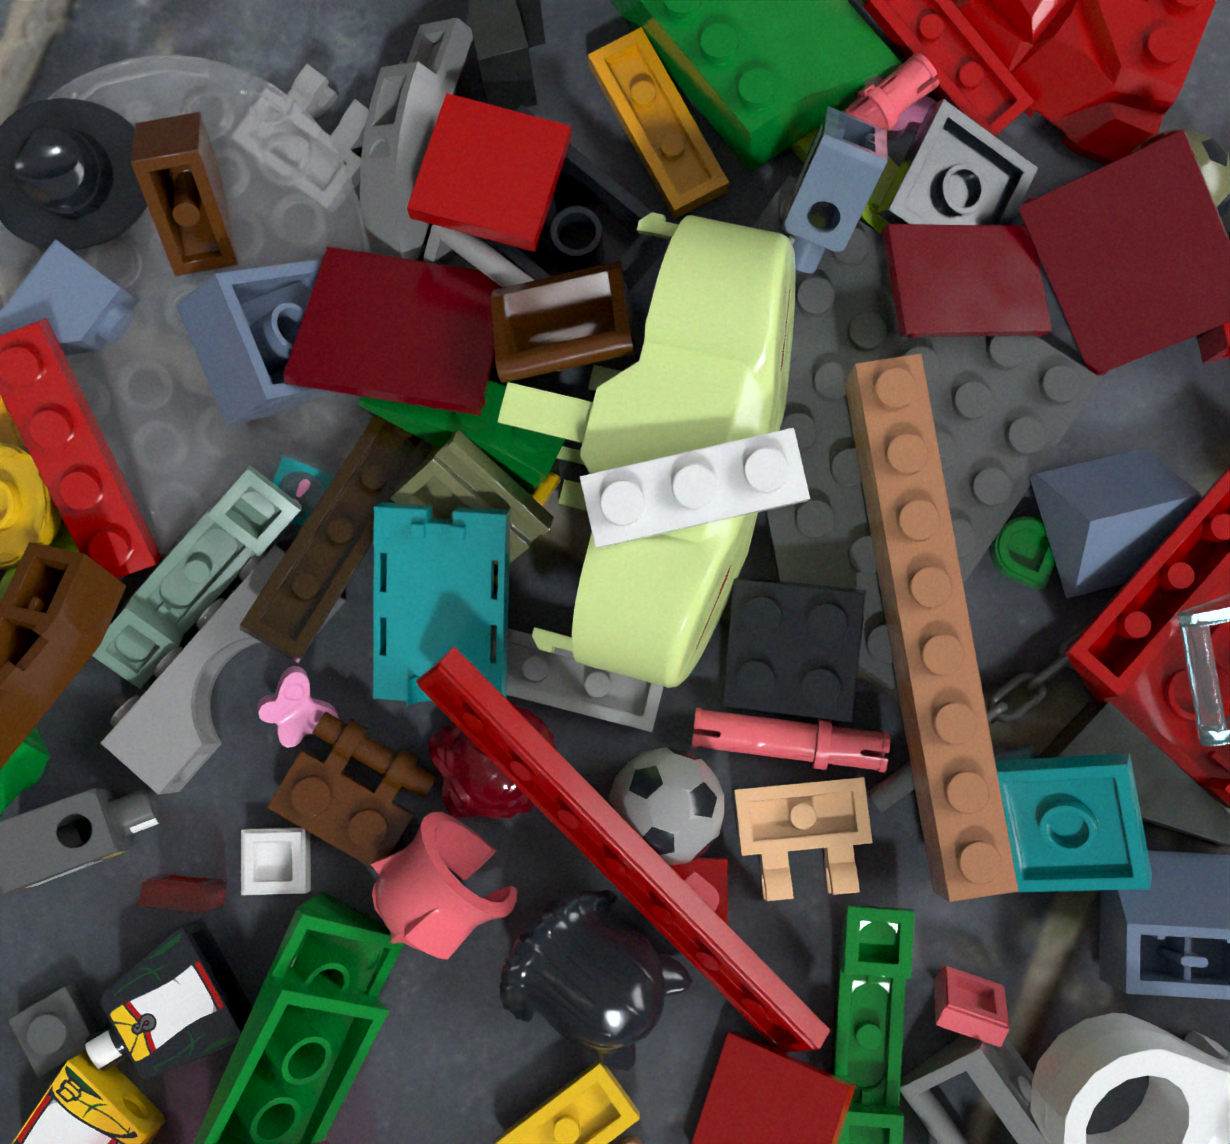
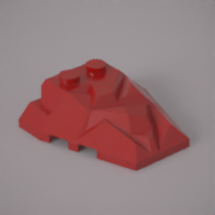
M951 0L1035 101L1024 113L1030 118L1036 112L1040 113L1066 134L1061 140L1065 146L1075 154L1103 165L1128 155L1149 136L1158 133L1165 113L1174 104L1183 87L1216 3V0Z

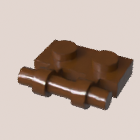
M325 712L312 734L334 746L330 755L324 761L303 749L267 808L374 869L370 864L391 854L414 815V812L393 801L401 786L424 799L437 776L415 764L418 757L402 748L399 753H396L367 736L365 733L368 728L351 719L347 724L330 713ZM351 757L384 775L376 790L343 772Z

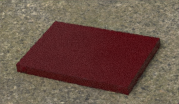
M894 223L888 224L882 229L900 337L911 339L916 337L966 336L1040 337L1052 331L1038 254L1026 226Z

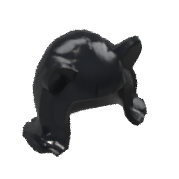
M583 890L576 894H569L561 900H553L547 908L539 913L538 918H534L527 925V930L519 935L513 944V949L507 954L506 964L501 972L502 981L500 983V1000L502 1001L503 1008L511 1012L517 1020H522L523 1022H529L535 1012L540 1013L548 1024L568 1041L591 1049L601 1062L611 1069L628 1072L635 1064V1043L646 1038L660 1021L664 1010V996L686 991L693 980L687 969L679 961L668 955L657 953L648 938L636 926L609 912L610 906L617 901V895L610 890L597 892Z

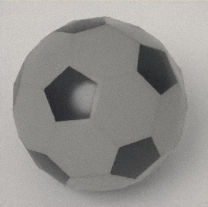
M669 747L644 751L627 762L614 778L608 798L609 805L669 866L689 863L705 853L719 836L724 818V793L717 776L701 758L687 751Z

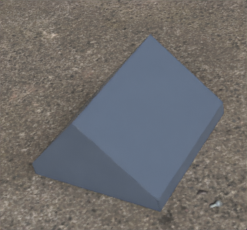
M1144 449L1049 470L1029 477L1066 599L1125 584L1201 497L1200 492Z

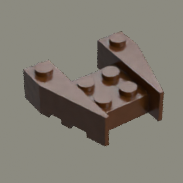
M29 542L0 603V770L99 648L126 588L125 584L86 554Z

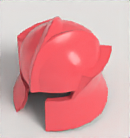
M432 812L423 818L417 834L406 848L373 861L370 865L380 875L372 891L374 908L390 930V943H404L436 958L448 960L475 927L489 920L506 917L513 912L517 902V889L510 885L481 898L465 887L448 869L450 868L463 880H467L497 850L482 836L456 818L443 812Z

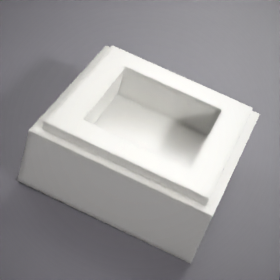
M301 827L246 828L241 830V895L303 894L311 891L310 832Z

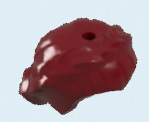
M509 701L557 750V746L554 743V734L548 729L547 725L530 710L518 707L515 703ZM453 721L450 725L443 726L436 734L431 736L428 742L430 761L442 776L441 796L449 815L456 818L469 819L477 816L510 819L518 813L523 814L531 810L534 803Z

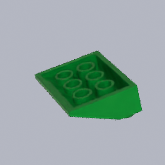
M610 0L611 4L634 31L640 27L643 28L666 71L750 173L819 127L827 106L839 111L844 110L857 100L856 95L860 89L869 83H873L875 86L902 64L847 0Z

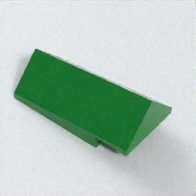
M322 891L296 909L193 1144H322L390 1011L380 1001L378 995L404 943H390V930L386 925Z

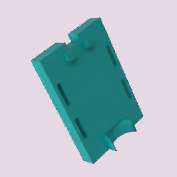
M380 502L374 506L373 699L407 701L406 707L418 702L432 701L417 686L416 680L454 646L506 698L511 510L458 507L453 511V519L433 518V505ZM494 560L498 561V592L493 596ZM493 625H497L496 656L492 659Z

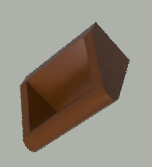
M621 261L503 287L492 292L491 308L495 362L501 383L636 353V322Z

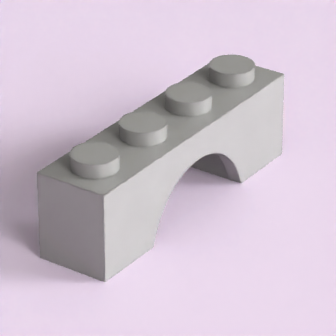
M274 545L269 552L265 550L260 556L257 554L253 556L239 575L243 582L227 600L220 598L203 612L196 624L200 631L184 649L180 646L170 651L154 670L153 674L157 677L156 681L141 697L136 695L127 700L111 718L110 724L114 728L101 744L158 795L180 792L222 744L211 717V695L215 681L222 668L233 656L249 646L261 643L259 640L241 631L240 624L287 550ZM342 596L336 602L320 630L346 602Z

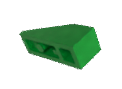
M489 381L485 396L486 405L482 409L481 416L362 396L357 404L436 448H441L450 440L453 433L460 430L529 495L548 476L566 440L498 423L507 386Z

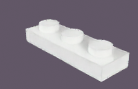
M794 428L580 476L593 539L597 549L806 502L810 499Z

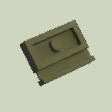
M460 430L453 433L449 441L441 448L438 447L395 487L390 497L395 503L433 505V518L453 519V511L458 507L511 510L510 563L527 550L535 538L540 534L544 536L550 531L554 516ZM494 560L495 576L498 574V561Z

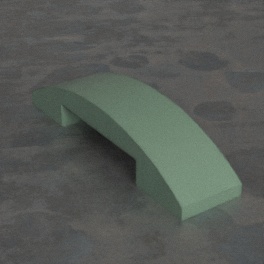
M248 465L190 526L112 618L101 645L92 656L141 689L151 678L159 662L170 651L180 645L184 634L200 618L203 612L237 577L256 554L260 556L301 511L302 505L251 465Z

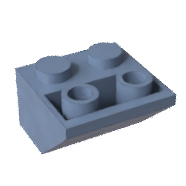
M1147 850L1152 873L1150 889L1100 890L1099 979L1126 994L1230 1000V854Z

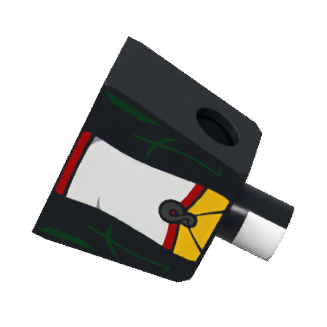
M203 918L174 931L102 993L100 1004L110 1023L87 1036L85 1046L91 1061L101 1071H107L130 1057L138 1074L143 1079H149L237 1044L252 1011V1006Z

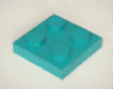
M1130 753L995 761L1019 892L1150 889L1152 873Z

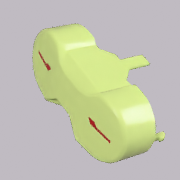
M651 212L639 220L637 231L640 234L669 239L671 241L659 271L649 308L640 360L624 371L594 365L588 390L596 391L593 402L508 382L498 423L582 443L581 451L562 446L556 459L585 465L590 474L779 431L787 401L795 310V254L791 240L780 233L692 215L684 217L678 225L665 222L666 218L663 214ZM564 479L558 504L587 511L581 483ZM758 512L598 549L595 547L593 534L591 533L577 590L572 637L534 627L532 638L537 647L550 653H554L555 647L572 651L575 661L583 665L667 688L679 686L696 666L720 620L733 590L734 579L739 576L748 555Z

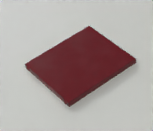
M1185 128L1172 130L1166 137L1037 198H1028L1024 204L1018 207L1087 369L1094 374L1105 375L1109 370L1230 322V239Z
M327 246L326 252L322 256V264L291 355L284 368L283 377L285 384L481 416L482 409L486 405L485 396L495 360L491 295L493 290L502 287L480 270Z

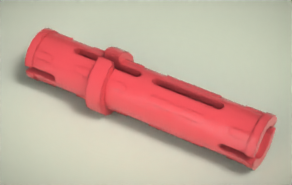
M696 707L691 747L693 749L706 748L812 762L813 769L826 770L828 764L872 769L883 773L887 769L888 758L884 757V754L889 753L890 750L889 731L877 732L832 726L831 720L821 718L817 719L816 724L708 711Z

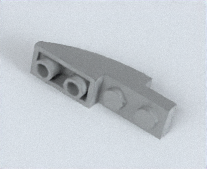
M457 17L420 25L407 62L381 67L367 116L360 164L359 202L364 249L367 253L418 261L425 250L426 233L430 224L410 219L407 206L446 93L453 95L457 82L465 73L468 65L467 54L473 40L472 30Z

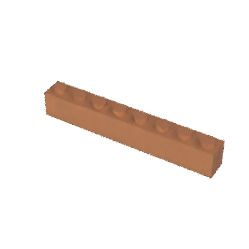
M922 354L856 363L845 381V389L932 890L935 894L949 902L1019 892Z

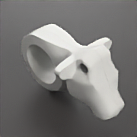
M1110 1013L1085 1019L1061 1033L1039 1059L1032 1080L1030 1112L1047 1144H1230V1052L1226 1051L1214 1040L1196 1031L1189 1032L1183 1041L1149 1022L1126 1013ZM1149 1075V1086L1143 1101L1127 1121L1107 1132L1093 1135L1086 1134V1127L1094 1108L1108 1091L1128 1079Z

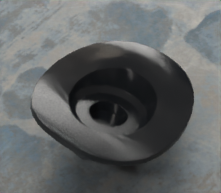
M72 98L42 100L31 103L14 112L0 126V221L21 240L48 249L55 239L71 250L86 249L106 243L127 231L138 221L147 208V203L131 165L134 125L120 114L105 106L91 101Z

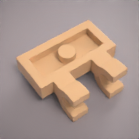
M864 777L733 790L740 856L760 854V874L764 900L794 899L788 851L824 848V872L827 893L837 895L860 892L853 845L873 843Z

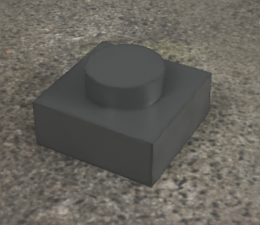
M76 982L62 987L8 1019L37 1078L85 1051L86 1037L100 1029Z

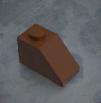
M201 112L135 123L131 165L174 275L181 276L238 265V254L221 172Z

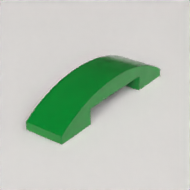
M846 904L836 980L831 1074L855 1084L856 1087L837 1144H903L904 1115L899 1108L905 987L906 979H911L915 917L913 909Z

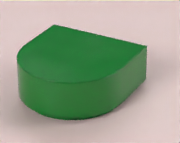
M1028 516L1014 518L1004 524L990 545L991 561L998 572L1006 578L1036 591L1044 590L1055 565V560L1043 521Z

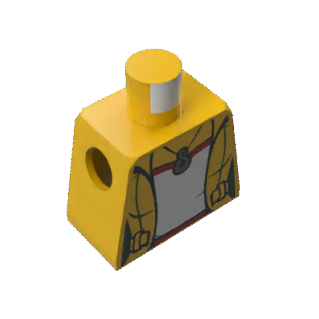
M87 1050L66 1062L12 1144H151L164 1125L165 1117L116 1066L107 1071H101L93 1064Z

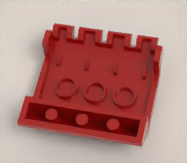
M1230 466L1065 651L1066 656L1097 702L1110 701L1214 800L1229 809Z

